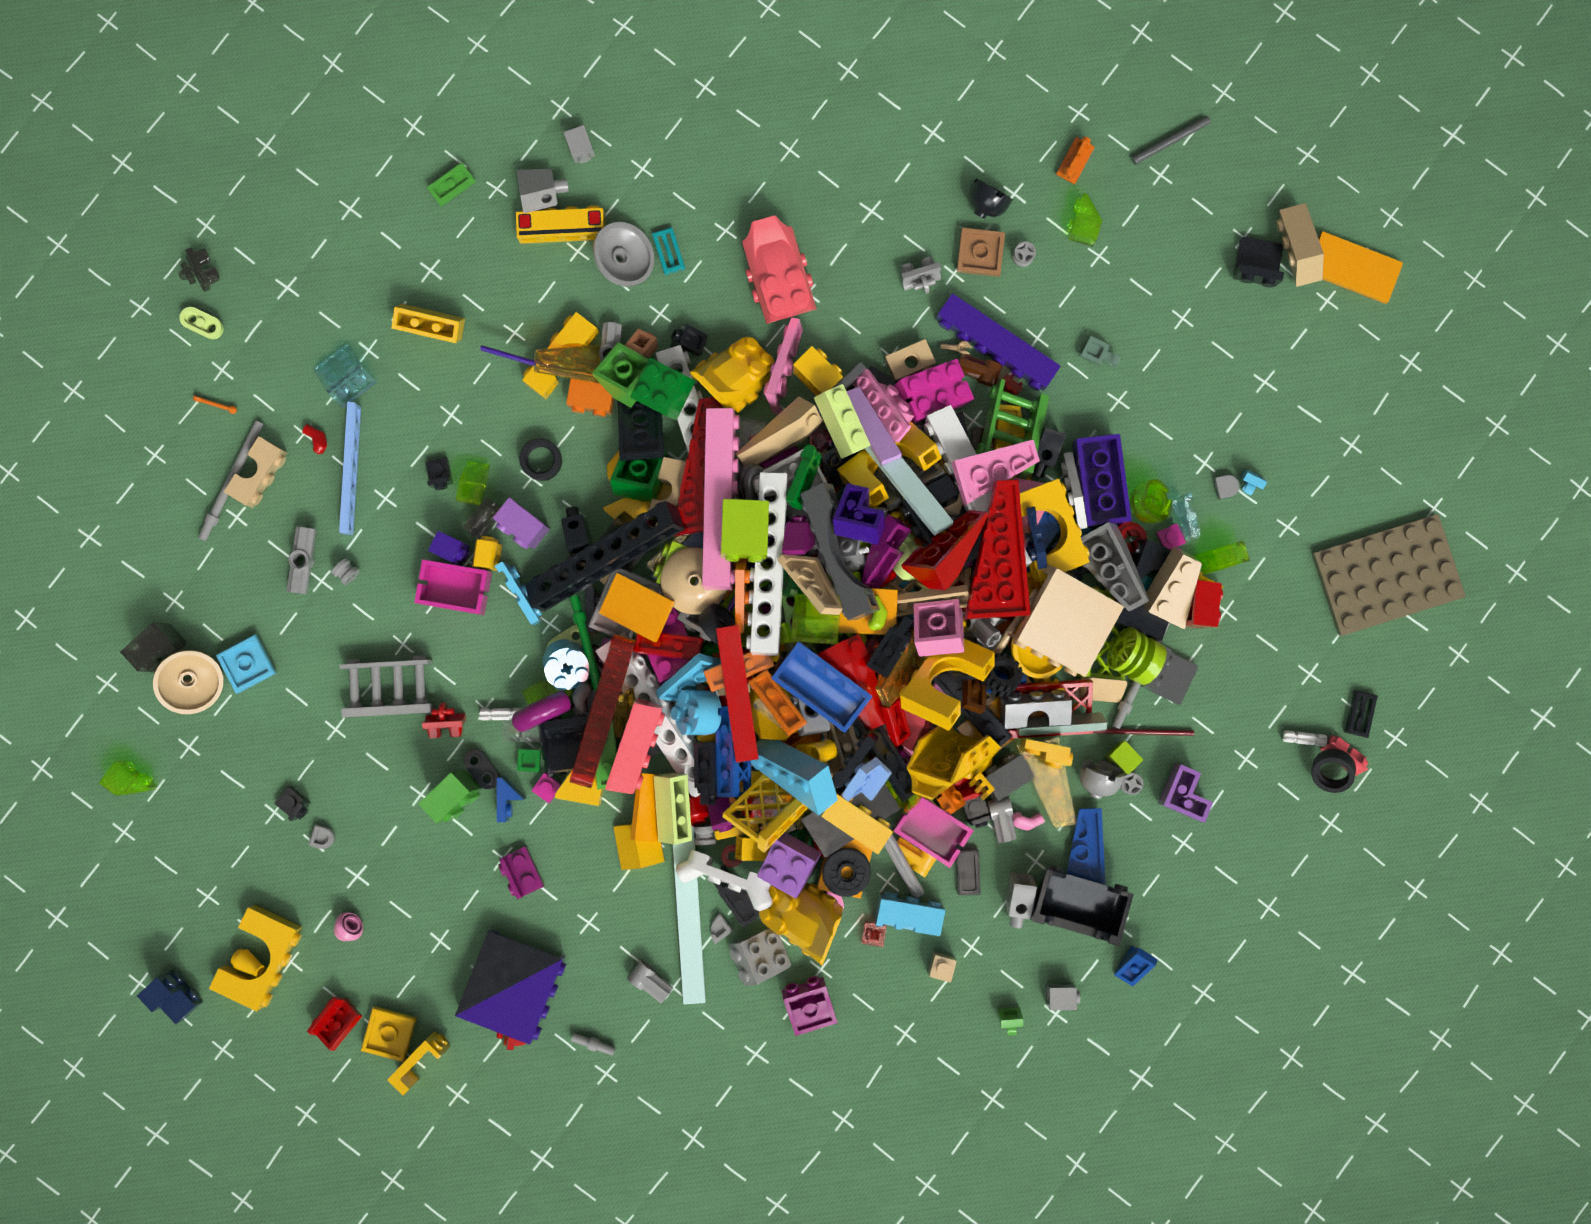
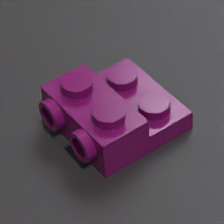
M812 976L806 980V983L800 985L790 983L784 990H781L795 1036L838 1023L824 977Z

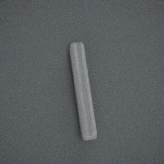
M891 834L884 847L912 896L919 898L924 894V890L894 836Z

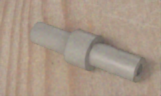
M577 1033L573 1034L571 1040L574 1043L586 1046L587 1050L593 1052L597 1050L613 1056L616 1047L599 1042L600 1039L588 1038Z

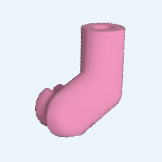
M1015 812L1012 816L1014 826L1026 831L1045 822L1040 812L1030 818L1022 816L1021 812Z

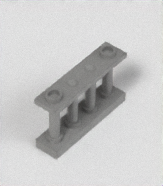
M412 656L411 661L360 663V659L346 660L347 664H339L340 669H349L351 704H348V708L341 709L342 717L431 713L432 709H435L434 704H428V699L425 700L424 665L433 664L432 660H426V656ZM415 665L416 700H414V705H406V701H403L402 666ZM380 667H393L394 701H392V706H384V702L381 701ZM359 668H371L372 703H370V707H362V703L359 701Z

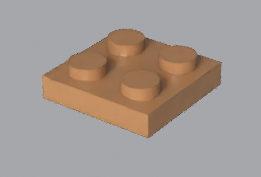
M962 228L957 272L1000 277L1005 232Z

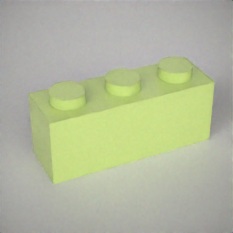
M843 384L814 397L841 459L871 446Z
M673 772L655 775L654 788L658 842L676 845L692 841L688 775Z

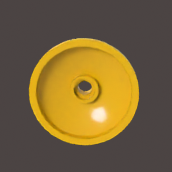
M1021 622V623L1019 624V626L1017 627V629H1016L1014 635H1016V633H1017L1019 627L1021 626L1022 622ZM1012 638V657L1014 662L1018 661L1020 663L1018 667H1022L1024 674L1033 678H1047L1057 673L1064 666L1061 664L1058 668L1047 662L1049 657L1044 655L1042 659L1030 653L1032 648L1026 646L1023 649L1013 643L1015 639Z

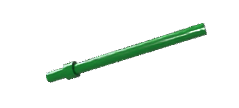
M578 595L569 597L574 613L572 617L574 624H577L584 654L589 663V672L602 721L611 720L585 623L587 621L586 614L582 612Z

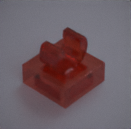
M1006 374L1002 378L1005 380L1003 391L1018 395L1023 389V383L1020 382L1018 384L1012 379L1014 377L1013 374Z
M865 921L861 943L884 947L887 925L883 924V927L876 926L875 922Z

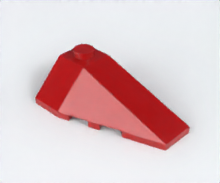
M969 510L955 520L946 533L940 536L936 534L932 537V543L923 549L920 546L914 550L902 563V568L928 589L945 591L959 576L988 517V513L986 511Z
M857 634L817 654L873 696L858 715L860 721L870 731L885 724L881 706L885 704L875 672L866 666L870 656L860 635Z

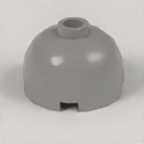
M1084 759L1079 773L1080 783L1083 788L1089 792L1090 796L1097 799L1114 795L1124 781L1125 772L1121 774L1122 769L1104 760H1099L1100 764L1091 763L1092 759Z

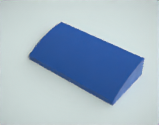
M799 641L771 677L772 680L844 733H846L873 697Z

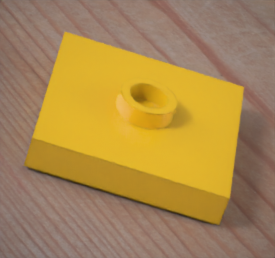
M374 1006L361 1051L404 1062L417 1017Z

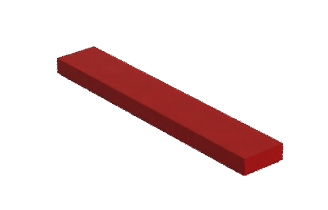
M739 625L717 627L716 633L736 763L756 760L759 758Z

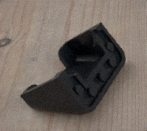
M1051 865L1050 869L1045 868L1035 895L1030 920L1043 925L1046 923L1050 926L1088 935L1120 947L1134 895L1128 892V887L1116 883L1114 887L1066 874L1063 873V868Z

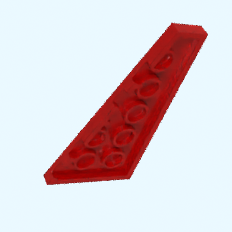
M714 397L703 398L698 401L694 430L690 440V449L686 459L677 506L685 530L675 536L704 532L706 409L723 408Z
M998 480L993 484L987 512L988 517L984 525L964 620L1031 615L1019 480Z

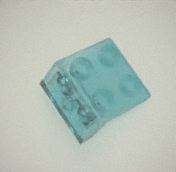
M348 344L338 349L313 369L327 393L342 408L347 406V402L354 401L377 383Z

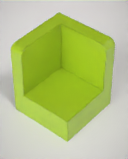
M1119 741L1104 756L1110 763L1115 762L1126 774H1130L1143 761V758L1126 741Z

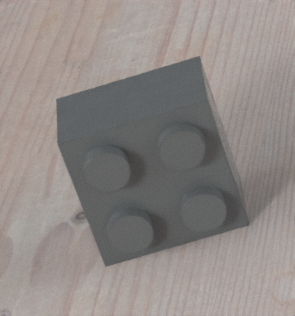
M1007 753L999 759V764L991 765L982 772L984 777L995 788L989 795L990 798L997 801L1036 778L1023 755Z

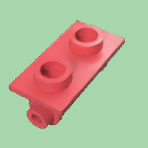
M1331 735L1328 739L1329 744L1320 749L1322 751L1338 749L1348 753L1347 750L1350 745L1339 736ZM1352 748L1348 754L1355 761L1356 776L1368 770L1366 766L1369 762L1366 760L1367 757Z

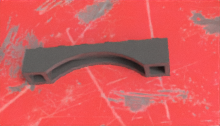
M821 483L801 493L802 507L810 518V528L816 534L818 540L817 547L825 558V568L832 577L834 583L833 590L841 601L843 615L847 620H859L879 611L880 608L872 588L863 584L853 575L840 553L833 524L839 500L833 484Z

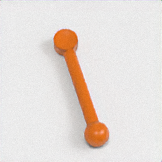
M193 396L194 401L228 410L231 414L237 412L235 406L229 407L199 396Z

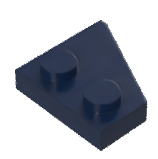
M1035 506L1026 508L1028 533H1025V540L1027 546L1032 547L1029 548L1031 561H1036L1039 570L1047 568L1046 551L1040 525H1037Z

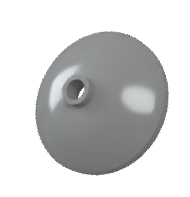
M614 222L606 225L596 235L593 243V257L596 266L606 279L619 286L632 287L642 283L649 277L654 267V251L649 239L640 229L629 223Z

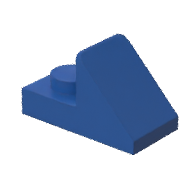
M506 777L497 778V822H507L509 817H512L513 805L509 804V800L526 799Z
M1131 946L1114 975L1133 987L1156 966L1158 959L1139 947L1136 949Z

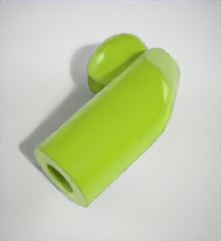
M878 595L875 598L880 610L874 612L872 619L868 621L869 628L874 631L884 626L888 615Z

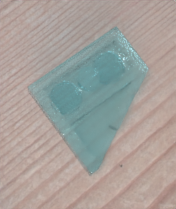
M1192 493L1174 499V504L1172 505L1175 516H1179L1181 525H1179L1180 531L1187 541L1200 537L1196 511H1192L1189 500L1193 499Z

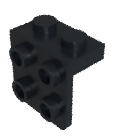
M1242 237L1239 242L1233 279L1240 280L1243 283L1261 284L1269 288L1276 287L1283 281L1284 272L1279 271L1283 245Z
M575 715L568 719L553 718L550 721L544 722L550 770L553 773L594 767L589 716Z

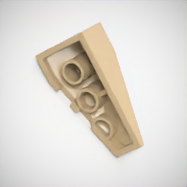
M797 397L736 453V456L743 467L748 464H755L757 466L802 443L819 427L823 420L814 404L801 397Z

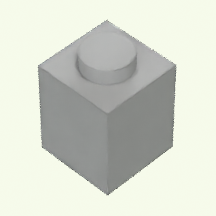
M584 125L564 132L575 163L588 162L591 160V157L595 156Z
M1046 984L1047 1007L1049 1010H1077V1004H1080V991L1076 990L1073 984Z

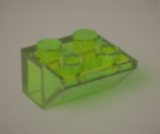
M796 594L791 641L838 644L840 614H820L805 594Z

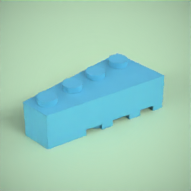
M762 739L756 743L759 759L751 760L753 767L818 816L838 801L828 765L780 740Z

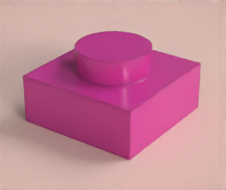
M1177 523L1155 533L1160 544L1171 550L1174 546L1178 547L1186 543Z
M544 773L532 789V792L547 803H551L562 784L552 777H547L546 773Z

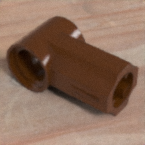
M962 354L959 360L965 376L977 379V382L985 386L992 387V385H996L1002 369L1001 364L992 360L983 361L966 354Z

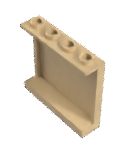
M1047 564V568H1044L1042 572L1048 576L1030 607L1031 615L1025 616L1016 635L1010 632L1007 635L1015 639L1013 642L1015 645L1023 649L1026 646L1032 648L1030 653L1042 659L1044 655L1049 657L1047 662L1058 668L1061 664L1066 666L1065 672L1075 677L1077 673L1086 677L1124 606L1063 571Z

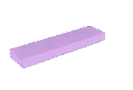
M860 387L847 391L871 445L869 447L880 465L882 466L901 458L902 453Z

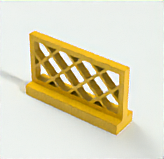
M763 774L723 813V818L757 842V848L765 853L808 807L792 795L789 803H779L778 795L791 794L784 789L778 790L777 784ZM773 782L774 790H762L761 785ZM752 796H759L760 804H747V799ZM763 796H775L776 803L763 804ZM764 809H777V815L775 817H765ZM745 810L746 818L737 819L731 814L734 811ZM748 810H761L762 817L749 818ZM762 823L763 829L757 834L750 829V824Z

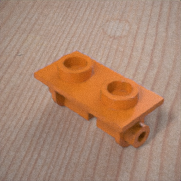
M1086 136L1082 139L1075 138L1056 173L1057 176L1075 185L1095 146L1090 144V138Z
M953 785L941 793L942 796L937 799L944 811L950 815L966 804L961 793Z

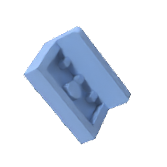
M877 757L866 764L862 762L854 770L856 775L846 782L845 786L847 788L842 796L849 801L862 792L870 801L873 800L890 777L891 771Z

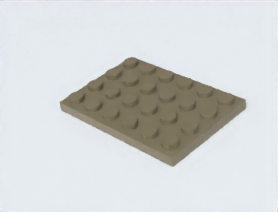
M1439 514L1312 553L1339 636L1466 597Z

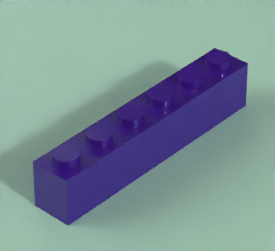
M953 293L937 315L936 320L939 321V326L949 331L951 329L957 333L956 337L961 341L972 343L976 351L983 355L985 353L993 358L992 361L1001 364L1002 367L1006 366L1009 368L1013 376L1027 380L1029 382L1028 385L1034 390L1044 391L1061 367Z

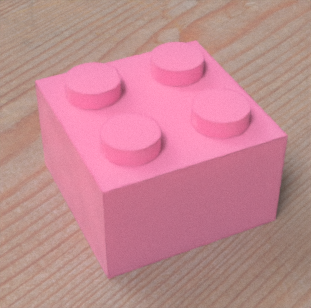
M959 599L914 604V643L919 656L964 652L963 613Z

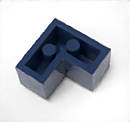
M174 970L156 977L137 995L151 1012L161 1008L175 1025L187 1018L203 1003L200 999V994L185 983V978L181 973Z

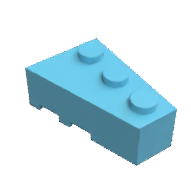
M885 891L884 894H879L874 916L876 926L883 927V924L894 926L895 929L899 930L904 928L914 930L917 933L941 935L945 908L941 907L940 902L928 900V904L919 902V898L913 896H906V899L898 898L897 893Z

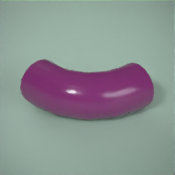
M558 691L515 712L512 716V724L518 731H528L539 724L568 712L571 707L570 700L565 692Z

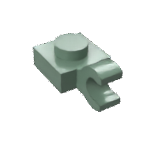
M1090 336L1080 356L1098 366L1104 361L1113 368H1116L1121 359L1118 355L1108 352L1109 344Z

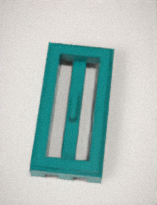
M673 227L652 233L665 276L669 275V273H676L679 270H686ZM669 233L680 264L675 266L666 234ZM659 236H662L671 264L670 268L666 266L658 240Z

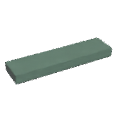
M1101 712L1071 714V725L1049 726L1044 716L1028 717L1027 728H1016L1019 736L1098 731L1107 729V721Z

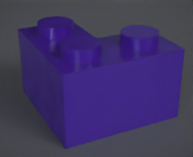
M847 483L833 518L835 535L876 545L879 544L885 528L884 511L869 508V488Z

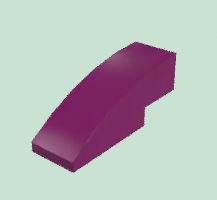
M889 514L884 520L885 528L879 544L871 545L862 578L864 584L877 589L880 588L904 554L899 547L911 532V529L902 520Z

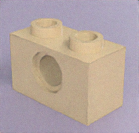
M926 339L885 356L884 360L892 379L896 382L933 368L936 364ZM913 359L917 366L915 368H908L905 365V361Z

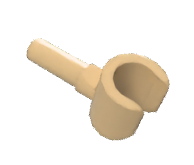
M962 341L958 345L941 343V349L958 351L961 355L971 356L969 352L964 351L966 348H973L967 341Z

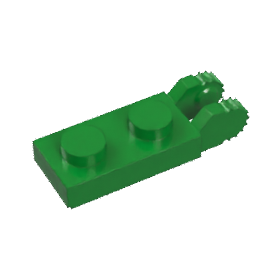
M809 444L804 447L800 454L802 458L801 463L796 468L794 480L786 493V501L797 510H802L803 508L801 493L811 488L821 460V454L816 451L813 445Z

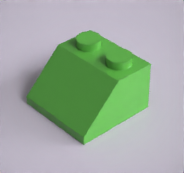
M618 342L592 374L614 399L631 408L636 400L631 398V395L649 359Z

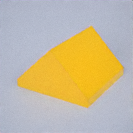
M632 823L613 827L621 870L639 869L665 862L661 842L630 840Z

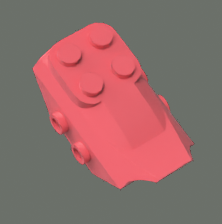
M777 216L753 221L748 236L742 241L749 267L745 271L748 281L754 284L755 289L752 290V295L755 303L759 302L766 324L816 310L810 288L813 286V281L810 273L806 274L804 266H807V261L804 253L800 254L793 228L782 223Z

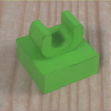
M1020 1007L998 1009L1001 1028L1007 1029V1035H1017L1016 1027H1023Z

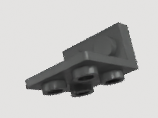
M1166 647L1167 655L1162 670L1152 682L1141 685V687L1180 705L1197 672L1198 665L1171 653L1172 650Z

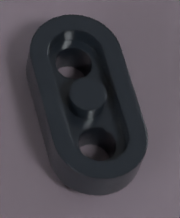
M479 749L467 752L464 757V764L479 786L484 789L496 787L497 778L500 777V774L487 755ZM474 756L478 758L476 765L471 762ZM486 774L491 776L490 782L484 780Z

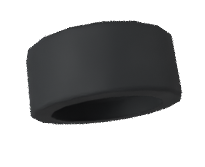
M542 438L527 442L521 449L519 456L523 472L537 481H547L555 477L561 470L563 463L562 454L558 447L551 441ZM544 447L551 451L554 462L549 470L539 473L531 469L528 458L532 450Z
M714 603L708 606L698 618L704 633L716 644H718L716 628L735 625V618L731 613L719 604Z
M1324 750L1318 753L1314 759L1311 772L1313 782L1326 792H1343L1354 783L1356 764L1354 759L1342 750ZM1336 762L1343 765L1348 772L1346 777L1334 780L1325 777L1321 773L1320 768L1325 763Z

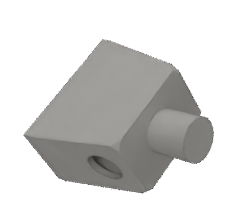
M551 169L517 170L523 213L556 206V194L569 192L567 179L553 180Z
M1010 872L1006 911L1008 916H1010L1009 925L1011 927L1022 928L1024 919H1031L1037 889L1032 875Z

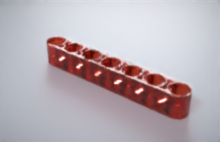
M613 634L569 783L591 788L634 649L636 641L634 639Z

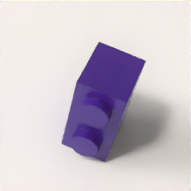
M437 531L428 550L458 565H462L463 562L465 563L471 553L469 545Z

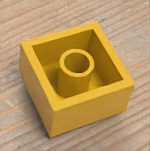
M811 346L793 364V374L818 396L832 389L843 378L841 375L843 372L836 364L831 365L826 360L827 356L821 349L818 348L816 350Z

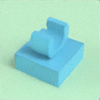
M1244 469L1241 475L1242 479L1246 481L1242 490L1249 495L1253 494L1256 486L1264 489L1267 483L1264 477L1248 469Z

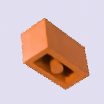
M577 379L570 380L566 404L569 408H572V412L584 414V411H591L593 415L599 417H606V414L612 415L615 399L600 383Z

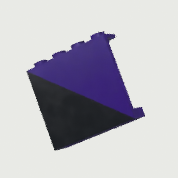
M491 929L487 932L455 1016L530 1045L533 1040H538L542 1027H539L542 1018L546 1019L550 1010V1006L547 1003L550 997L554 998L559 985L555 983L558 975L562 977L567 965L563 963L565 957L549 954L499 935L500 932Z

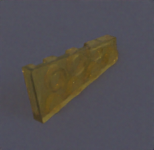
M1059 737L1040 740L1041 742L1061 746ZM1020 744L1015 745L1019 754L1023 755L1036 776L1032 782L1053 827L1059 828L1077 824L1065 765H1061V769L1046 766L1045 761L1040 760V755L1027 753L1025 748L1020 747Z

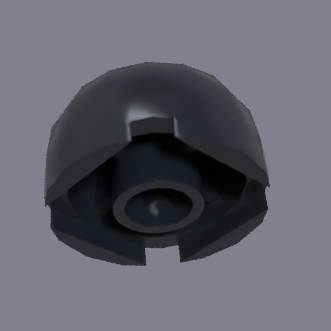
M975 178L969 190L968 199L970 205L975 208L974 214L983 219L986 216L993 218L1001 216L1013 201L1008 195L992 186L986 185L985 182Z

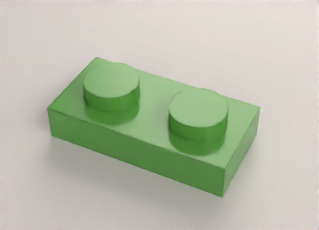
M460 163L427 188L442 207L476 183V181L464 164Z

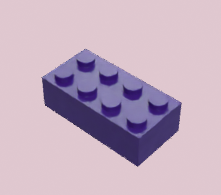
M1120 434L1076 439L1072 442L1083 496L1087 528L1101 527L1108 522L1123 524L1132 521Z

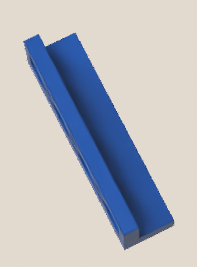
M728 706L718 708L721 722L716 731L717 797H740L751 787V760L744 761L742 768H740L739 762L736 763ZM741 780L743 781V792H740L739 787Z

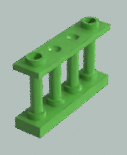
M1001 379L996 385H992L989 391L990 405L982 440L977 446L976 454L993 451L994 449L990 448L992 438L1012 445L1034 440L1038 452L1049 396L1041 393L1032 401L1003 391L1005 380ZM1001 400L1029 409L1028 411L1031 412L1030 418L1027 420L999 410ZM1000 419L1023 427L1027 431L1026 437L1022 439L995 429L996 420ZM1035 464L1017 474V478L1026 480L1033 473Z

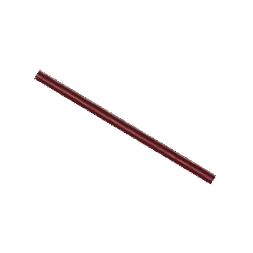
M1107 728L1106 730L1093 731V734L1194 736V730Z

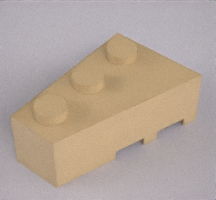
M1306 203L1279 210V219L1276 220L1277 230L1279 233L1282 232L1283 247L1287 251L1296 287L1321 281L1323 277L1324 253Z

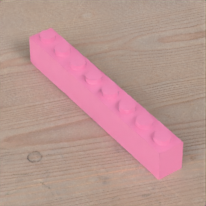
M733 408L706 409L702 586L705 590H733V584H735L733 562L725 561V558L720 557L723 499H734V495H738V481H735V473L739 471L738 459H735V451H739V438L735 437L736 429H739L740 421L739 415L735 414Z

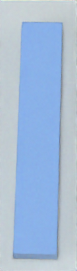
M347 402L339 526V533L344 535L354 534L361 406L355 402Z

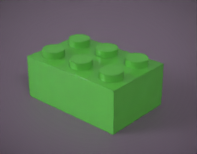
M465 769L454 771L446 776L418 805L436 824L443 821L446 823L458 818L465 811L462 807L467 806L469 803L472 804L480 796L478 792L482 787Z

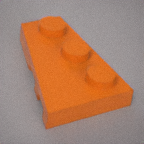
M739 558L735 569V625H739L740 633H744L745 627L748 625V613H750L746 611L747 604L750 605V591H747V584L750 583L751 571L748 570V559Z

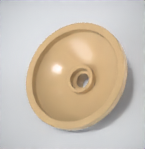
M692 547L678 551L669 558L662 570L661 588L664 596L675 601L673 607L686 614H701L711 604H719L727 591L705 590L703 588V548ZM692 577L699 579V583L695 586L690 583Z
M182 650L170 654L160 662L153 676V689L158 701L167 709L180 714H194L209 708L219 698L223 688V675L218 663L211 656L197 650ZM185 675L192 676L190 680L183 679Z

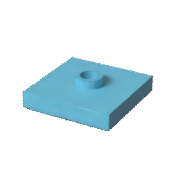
M257 634L216 655L236 694L277 673Z

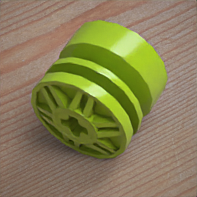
M1128 627L1122 630L1112 642L1107 655V665L1110 669L1118 671L1121 675H1126L1132 681L1140 685H1146L1152 682L1162 670L1167 655L1166 647L1153 638H1148L1137 629Z

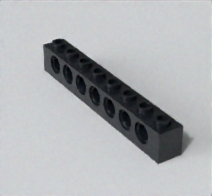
M667 501L659 502L654 508L639 514L629 523L620 525L619 529L603 535L599 541L585 546L582 551L568 556L562 563L553 565L545 573L533 577L530 582L525 584L531 607L545 612L685 530L678 507Z

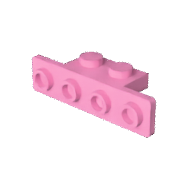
M866 369L853 386L855 388L860 387L894 442H900L911 428L909 422L913 419L914 415L909 410L910 406L898 395L899 391L893 385L889 384L887 386L879 383L870 370Z

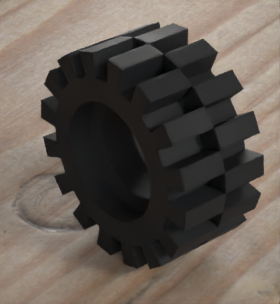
M996 653L995 666L986 679L981 681V685H986L985 690L987 692L991 689L992 695L998 692L999 697H1002L1004 694L1009 696L1022 681V667H1018L1020 663L1018 661L1013 662L1014 658L1012 656L1008 659L1005 653L1000 656V653ZM994 670L1005 673L1008 680L999 678L994 673Z

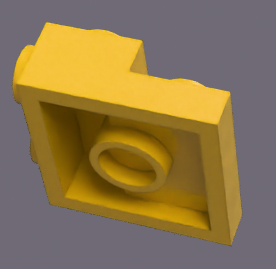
M1021 738L1020 747L1025 748L1027 753L1040 755V760L1045 761L1046 766L1061 769V765L1071 766L1073 760V753L1070 752L1071 748Z

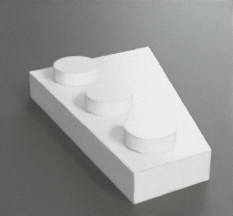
M1064 453L1065 462L1061 463L1063 476H1068L1064 480L1066 490L1071 491L1068 493L1069 503L1072 506L1074 505L1077 524L1080 529L1087 528L1083 496L1073 453Z

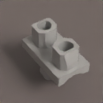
M927 257L921 261V268L914 269L911 263L902 265V286L904 291L914 288L915 291L922 289L924 294L929 293V286L935 285V281L941 280V266L939 262L935 263L932 257Z

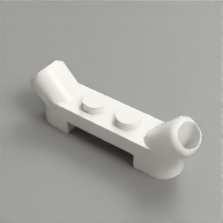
M691 850L687 861L676 866V872L681 882L687 883L702 875L708 876L707 880L720 885L722 881L729 884L727 888L739 893L741 889L747 891L752 905L757 911L765 910L773 903L768 891L771 884L758 878V874L751 871L746 880L712 867L714 859L694 850Z

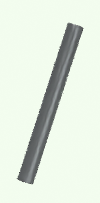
M1205 116L1131 158L1132 162L1136 165L1211 123L1209 117Z

